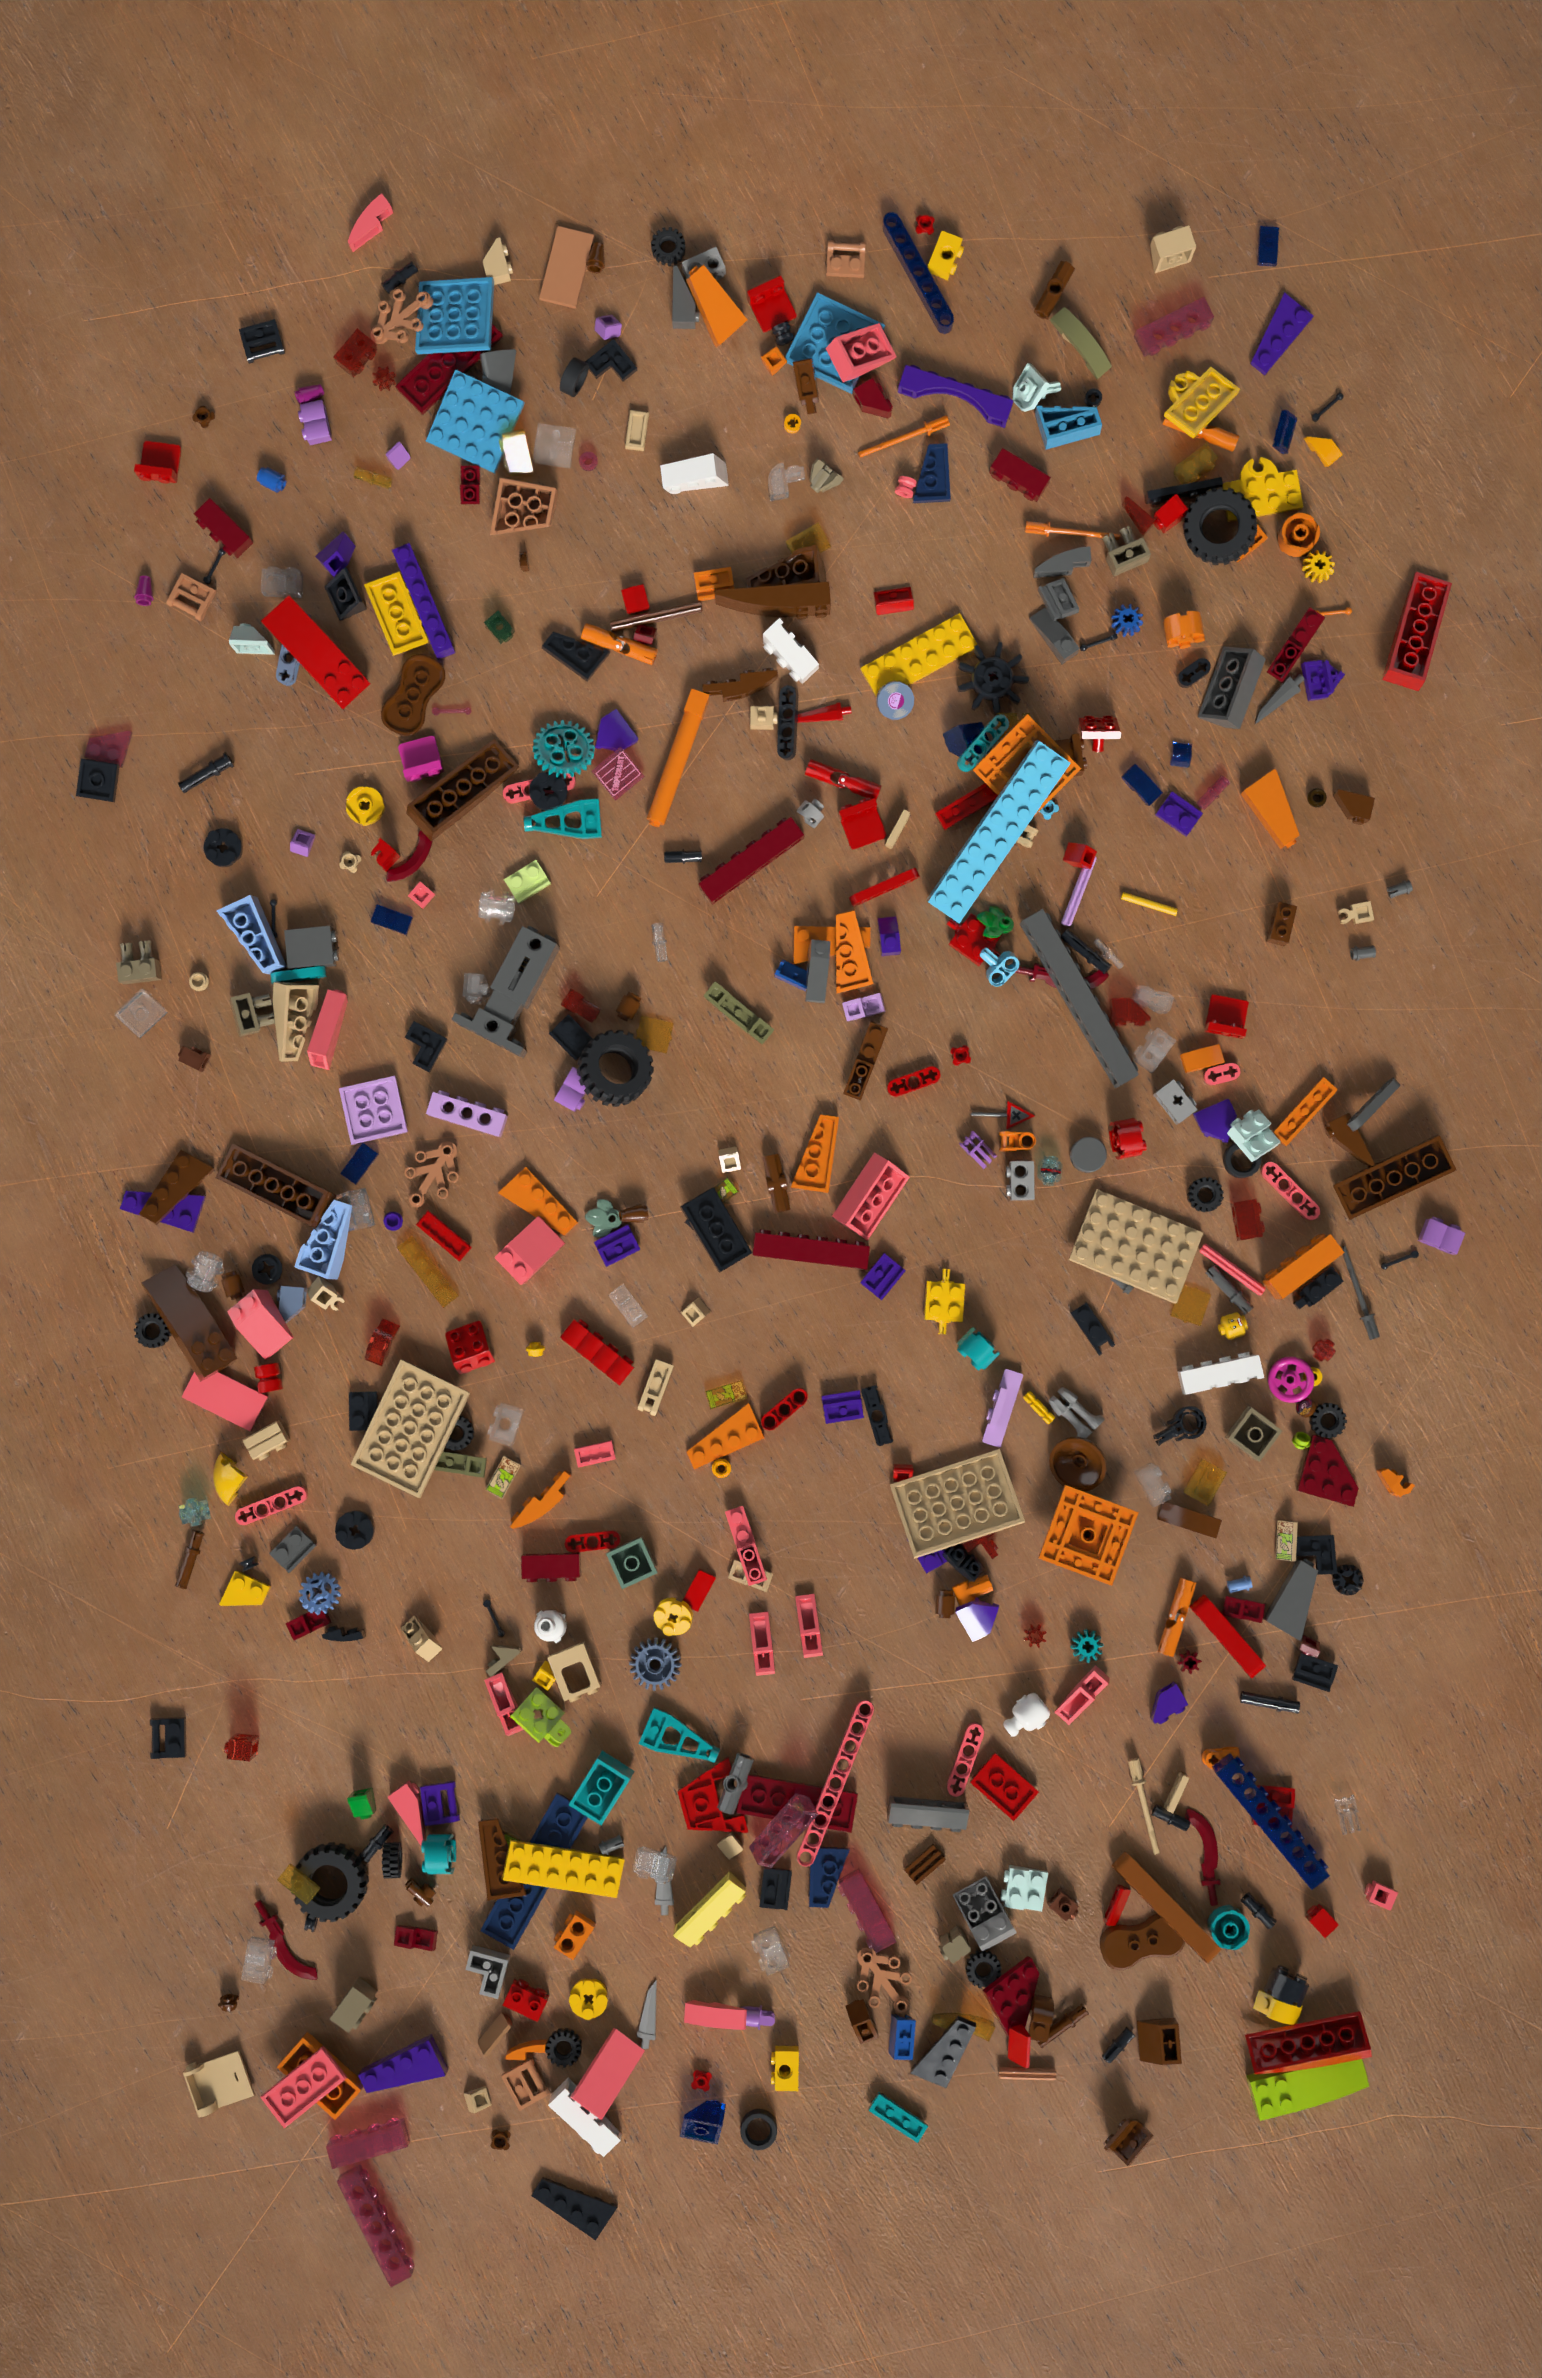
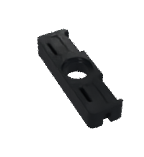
M873 1385L863 1388L861 1394L876 1444L883 1446L892 1443L893 1439L890 1440L891 1434L888 1424H886L888 1420L883 1404H880L879 1393L875 1389L878 1386ZM880 1410L883 1417L880 1421L872 1419L873 1411Z

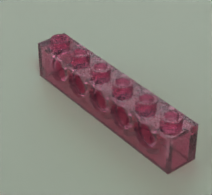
M360 2164L341 2174L337 2183L391 2288L410 2278L415 2266L412 2258L408 2257L405 2252L404 2242L402 2239H398L396 2235L397 2230L394 2223L390 2222L387 2217L388 2212L385 2205L381 2204L378 2199L377 2189L370 2184L367 2170L363 2169ZM356 2186L362 2187L363 2190H364V2192H362V2193L357 2192V2191L355 2190V2187H356ZM364 2204H370L373 2209H365ZM373 2222H379L382 2227L376 2228ZM387 2239L391 2244L384 2245L382 2240ZM391 2257H397L400 2262H392Z

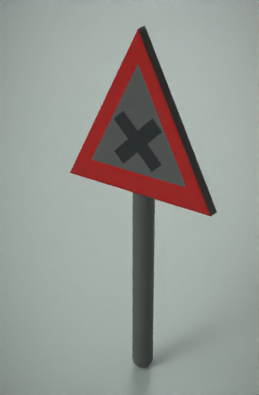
M1007 1101V1113L971 1112V1116L1007 1117L1006 1129L1034 1117L1031 1113Z

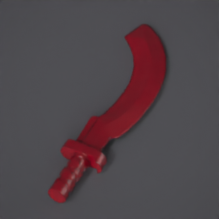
M421 830L418 833L419 841L413 855L405 864L387 871V882L399 881L409 877L426 860L433 841H430Z
M1034 963L1033 968L1019 966L1015 972L1032 976L1029 979L1030 982H1035L1036 978L1043 979L1046 984L1056 988L1046 969L1039 967L1038 963ZM1098 970L1092 975L1085 977L1089 982L1090 990L1102 984L1109 977V974H1103Z
M1188 1808L1185 1819L1189 1820L1190 1824L1199 1832L1204 1846V1862L1201 1864L1204 1880H1201V1886L1208 1887L1210 1905L1215 1906L1218 1905L1215 1884L1221 1885L1220 1879L1215 1878L1214 1872L1218 1865L1216 1837L1208 1821L1196 1811Z
M261 1899L255 1902L254 1905L263 1918L259 1924L261 1927L266 1925L269 1930L271 1946L282 1965L298 1977L317 1980L316 1968L303 1965L289 1952L283 1939L284 1932L276 1921L278 1916L276 1914L270 1916Z

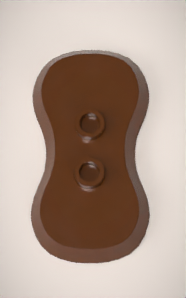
M423 654L413 655L405 661L401 670L399 687L385 702L381 711L382 722L389 730L400 735L410 736L422 728L425 721L427 704L445 681V670L440 662Z
M1158 1913L1137 1925L1111 1926L1100 1937L1102 1957L1106 1964L1115 1970H1127L1139 1961L1149 1957H1173L1185 1945V1941Z

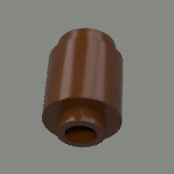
M631 992L624 995L616 1009L617 1017L624 1021H628V1019L633 1020L641 1005V998Z
M236 1271L221 1275L223 1279L221 1283L226 1298L231 1297V1300L243 1297L242 1293L245 1290L240 1275H237Z
M938 1590L935 1614H939V1618H951V1615L955 1614V1595H953V1590Z

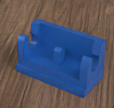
M781 960L775 972V978L806 991L807 971L785 960Z
M897 2014L891 2015L889 2054L894 2060H913L916 2020L908 2015H905V2018L899 2017Z

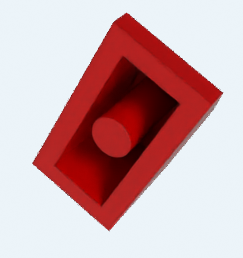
M1175 494L1154 514L1153 524L1164 534L1183 520L1188 508L1179 496Z

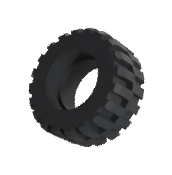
M1219 487L1215 491L1209 489L1206 491V494L1198 495L1194 503L1191 502L1189 510L1184 516L1183 530L1189 549L1192 550L1197 558H1201L1205 563L1211 562L1212 565H1218L1219 563L1227 565L1230 564V561H1238L1240 556L1246 555L1249 552V548L1253 546L1255 536H1257V518L1251 502L1242 493H1236L1231 488L1223 490V487ZM1216 510L1231 511L1237 517L1239 523L1236 536L1223 544H1215L1208 541L1202 531L1203 521L1206 516Z
M608 1030L604 1034L596 1035L586 1045L578 1059L577 1075L581 1076L579 1080L580 1085H585L586 1089L584 1092L587 1095L591 1093L594 1096L592 1099L596 1102L601 1100L602 1105L608 1106L610 1103L613 1107H619L620 1104L627 1105L632 1100H636L651 1082L654 1067L651 1066L653 1062L652 1056L647 1054L650 1050L647 1046L643 1047L641 1045L643 1041L640 1038L634 1039V1034L630 1032L625 1035L623 1030H617L615 1033H613V1030ZM606 1053H615L625 1058L631 1068L630 1080L624 1084H616L607 1080L599 1068L601 1056Z
M329 1842L327 1845H317L316 1848H312L301 1858L294 1869V1874L291 1877V1883L293 1884L291 1893L295 1894L296 1897L294 1902L296 1905L300 1904L302 1907L300 1911L303 1914L308 1912L310 1914L309 1918L313 1920L317 1917L320 1918L319 1922H326L327 1920L336 1922L339 1918L344 1919L348 1917L350 1913L357 1909L367 1892V1884L369 1882V1876L366 1875L368 1871L367 1866L362 1864L363 1858L357 1857L354 1854L355 1850L353 1848H345V1844L335 1845V1842ZM332 1865L344 1873L348 1887L343 1896L338 1899H328L321 1896L315 1890L312 1877L320 1866Z

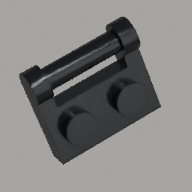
M275 319L239 329L249 364L254 363V360L271 355L285 354ZM276 342L277 346L251 352V348Z
M186 1717L150 1719V1726H152V1752H150V1759L185 1758L187 1756ZM160 1725H165V1751H160Z

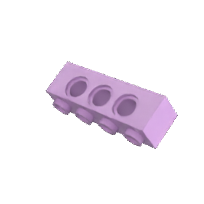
M441 1090L438 1093H432L426 1112L427 1115L493 1136L502 1137L508 1118L504 1114V1110L493 1107V1110L486 1109L485 1104L476 1101L473 1105L467 1103L468 1099L460 1096L454 1099L449 1097L450 1093ZM452 1102L454 1109L452 1112L447 1113L445 1105ZM466 1108L472 1109V1116L470 1118H464L463 1111ZM484 1114L491 1116V1120L487 1124L481 1122V1117Z

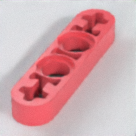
M568 773L567 776L572 781L569 782L570 785H567V790H571L575 787L576 779ZM532 780L506 786L503 790L505 801L512 804L530 800V795L525 793V787L530 785ZM521 787L523 797H520V793L515 794L513 799L510 796H506L509 794V790L520 792L518 788ZM544 789L545 796L554 793L552 790Z
M1267 1162L1262 1165L1260 1172L1263 1178L1306 1220L1318 1218L1320 1215L1319 1206L1276 1163ZM1266 1167H1273V1173L1275 1175L1280 1173L1281 1176L1273 1182L1272 1179L1275 1177L1272 1174H1266ZM1281 1179L1288 1181L1289 1185L1286 1190L1279 1188L1278 1183ZM1296 1192L1302 1195V1201L1298 1204L1292 1200V1195ZM1306 1200L1308 1201V1203L1305 1204V1205H1306L1308 1208H1314V1209H1315V1210L1313 1211V1213L1315 1214L1314 1216H1313V1215H1309V1216H1308V1215H1307L1308 1210H1307L1305 1207H1302V1209L1299 1208L1300 1206H1302V1205L1306 1202Z
M303 1486L293 1487L240 1508L235 1514V1520L240 1525L250 1524L303 1503L308 1497V1492ZM296 1490L303 1492L301 1500L294 1498L291 1500L293 1504H290V1499L286 1493L292 1496L296 1494ZM281 1496L285 1499L284 1507L276 1505L277 1497ZM259 1504L267 1506L266 1514L262 1515L258 1512ZM250 1507H253V1513L257 1518H254V1515L247 1517V1521L245 1519L241 1520L242 1511L249 1513L252 1511Z
M974 1722L967 1726L947 1782V1790L954 1797L962 1795L965 1790L984 1736V1730L978 1723ZM975 1727H978L980 1732L979 1735L976 1734L974 1737V1741H977V1744L966 1741L967 1738L971 1740L972 1733L970 1730H974ZM966 1745L973 1746L974 1752L972 1755L967 1756L963 1753V1748ZM961 1763L968 1767L967 1772L964 1774H960L956 1770L957 1766ZM954 1775L964 1778V1781L960 1779L958 1783L961 1789H957L955 1792L950 1787L951 1784L955 1785L957 1779L953 1778Z

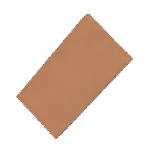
M560 226L557 227L539 296L541 301L574 309L577 308L587 269L586 262L595 238L593 234Z

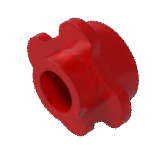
M919 215L916 218L918 223L915 230L916 233L932 235L934 233V217Z
M963 1045L962 1047H953L950 1053L954 1059L952 1063L955 1066L971 1062V1057H969L968 1053L969 1047Z
M695 2070L693 2072L694 2080L691 2082L692 2089L696 2090L698 2088L704 2092L708 2091L712 2074Z

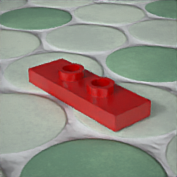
M429 1210L416 1223L422 1231L459 1262L472 1249V1246Z

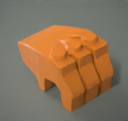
M1383 1467L1376 1470L1388 1493L1401 1498L1403 1495L1411 1493L1415 1486L1409 1482H1405L1401 1486L1400 1482L1404 1476L1398 1475L1399 1473L1394 1469L1389 1470Z

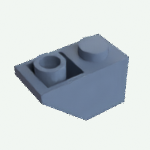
M281 1286V1290L277 1291L278 1310L285 1323L289 1322L306 1307L307 1288Z

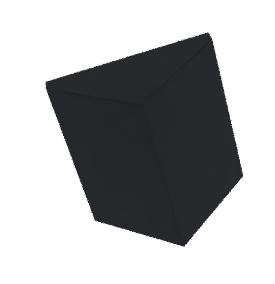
M347 568L342 569L324 586L339 621L366 610V606Z

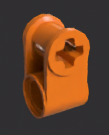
M999 1132L1001 1136V1148H999V1151L1001 1152L1030 1150L1036 1144V1138L1030 1132ZM1029 1136L1032 1139V1145L1024 1146L1022 1138Z
M1239 1747L1206 1749L1202 1753V1762L1210 1769L1240 1768ZM1212 1755H1213V1756L1216 1757V1758L1213 1759V1760H1212V1763H1211V1762L1208 1761V1760L1211 1759V1758H1212Z

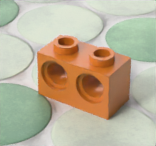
M577 1910L574 1915L569 1914L564 1922L567 1926L563 1932L559 1930L553 1939L556 1942L554 1948L571 1960L575 1959L596 1924ZM575 1922H581L584 1928L581 1930H577L574 1928L573 1924ZM566 1938L571 1939L573 1945L565 1946L563 1940Z

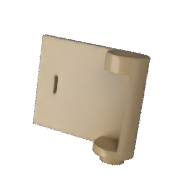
M240 2050L200 2064L193 2062L185 2066L186 2070L183 2071L199 2118L215 2112L220 2107L255 2095Z

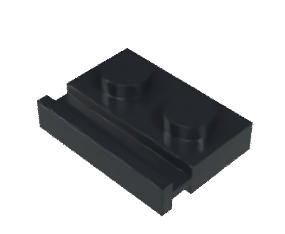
M569 1014L549 1033L575 1061L578 1060L583 1049L593 1039Z
M378 1391L349 1392V1431H367L378 1408Z
M1300 1652L1294 1669V1675L1291 1679L1330 1692L1338 1665Z
M764 1867L759 1907L788 1910L792 1870Z

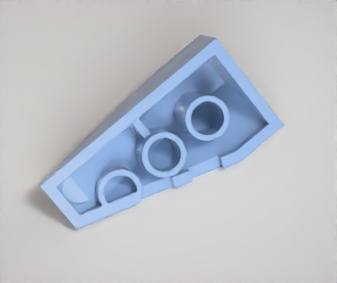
M333 1200L322 1216L319 1225L311 1232V1236L306 1244H303L300 1248L295 1268L326 1279L338 1280L344 1261L352 1205Z

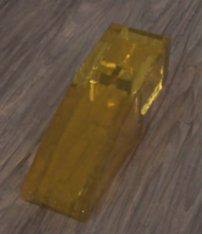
M939 2013L932 2016V2023L944 2029H947L958 2015L976 2023V2029L973 2034L988 2042L996 2028L994 2022L971 2014Z

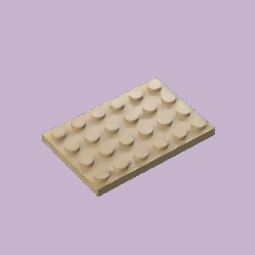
M1096 1189L1068 1260L1176 1304L1203 1232Z
M400 1360L351 1465L417 1498H421L470 1392L404 1360Z
M1000 1449L890 1484L914 1559L1025 1523Z

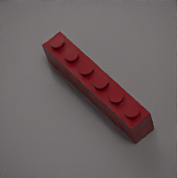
M792 817L788 819L783 818L776 824L777 827L775 829L766 830L761 835L762 838L757 842L753 840L747 844L746 850L741 853L740 851L736 852L730 857L731 860L725 864L723 862L715 868L716 871L711 875L708 873L700 878L699 888L712 905L804 839L803 832Z
M760 1229L759 1233L755 1232L752 1256L867 1270L870 1246H866V1242L855 1241V1244H847V1240L836 1239V1242H829L827 1237L817 1236L816 1240L809 1239V1235L798 1234L797 1237H790V1233L779 1232L778 1235H772L770 1230Z

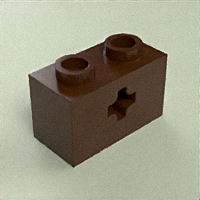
M1278 902L1274 905L1266 942L1286 946L1289 943L1297 906Z

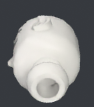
M541 1610L538 1612L534 1622L536 1635L544 1641H554L555 1643L561 1641V1637L567 1629L566 1615L556 1610H546L544 1612Z
M1036 1693L1024 1695L1020 1700L1016 1701L1017 1704L1012 1709L1014 1717L1005 1720L1003 1726L1011 1737L1016 1736L1023 1727L1027 1731H1032L1035 1728L1040 1729L1047 1723L1046 1720L1050 1716V1710Z

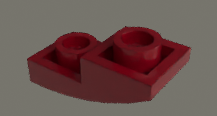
M461 466V505L480 504V466Z

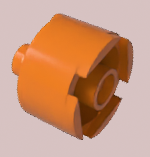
M1296 513L1289 517L1278 532L1279 549L1292 557L1307 555L1313 549L1320 536V527L1314 518L1306 513Z
M1187 611V615L1181 616L1180 613H1176L1164 619L1163 626L1168 648L1179 646L1180 649L1191 647V643L1205 641L1200 612Z

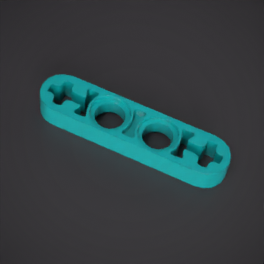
M1000 714L991 719L958 758L957 765L961 771L969 772L1007 730L1009 721L1004 715ZM1000 721V727L997 730H995L994 727H996V725ZM986 732L992 735V741L986 740ZM974 745L980 746L981 754H977L974 751ZM971 756L973 759H971L968 765H966V759H968Z

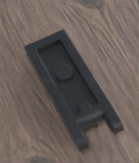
M1087 1302L1070 1313L1099 1356L1102 1355V1351L1098 1347L1108 1342L1111 1347L1115 1346Z

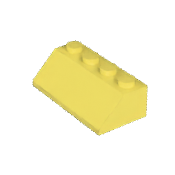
M729 1871L675 1925L673 1936L689 1947L693 1944L698 1945L704 1939L703 1934L707 1930L711 1932L718 1925L717 1920L721 1916L725 1918L732 1911L731 1906L735 1902L739 1904L745 1898L746 1887Z

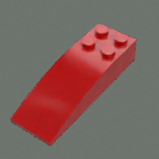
M1415 572L1397 625L1382 680L1415 691L1420 690L1426 681L1452 583Z
M289 595L261 620L263 625L341 709H344L371 684Z
M1361 2011L1245 2034L1254 2074L1318 2068L1372 2057Z

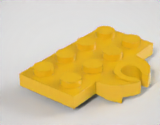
M1212 367L1201 377L1190 371L1178 374L1174 381L1171 380L1168 387V395L1174 404L1165 412L1164 417L1194 439L1239 393L1240 388ZM1176 383L1181 384L1184 388H1179Z
M1263 457L1259 458V464L1262 466L1261 472L1254 471V460L1251 459L1243 466L1239 474L1240 480L1225 482L1222 485L1223 490H1228V488L1234 489V492H1240L1246 499H1249L1255 510L1256 517L1303 508L1297 470L1278 473L1276 466L1270 460ZM1226 510L1228 522L1238 520L1231 511Z
M400 571L364 584L393 656L428 643L422 627V621Z

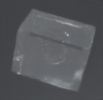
M141 988L114 1015L141 1038L168 1012L149 991Z

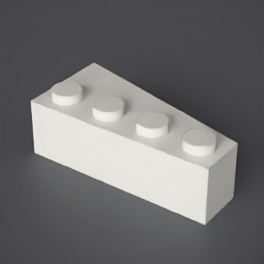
M1249 1352L1238 1354L1239 1358L1231 1359V1356L1219 1358L1220 1362L1213 1364L1212 1360L1201 1362V1366L1195 1368L1193 1365L1183 1366L1182 1371L1177 1372L1182 1394L1186 1395L1210 1390L1212 1387H1224L1231 1385V1383H1243L1252 1378L1262 1379L1264 1374L1259 1355H1250Z
M568 2077L551 2093L548 2106L586 2140L597 2154L600 2153L604 2157L621 2141L622 2134L605 2116L602 2120L598 2119L570 2098L577 2086Z

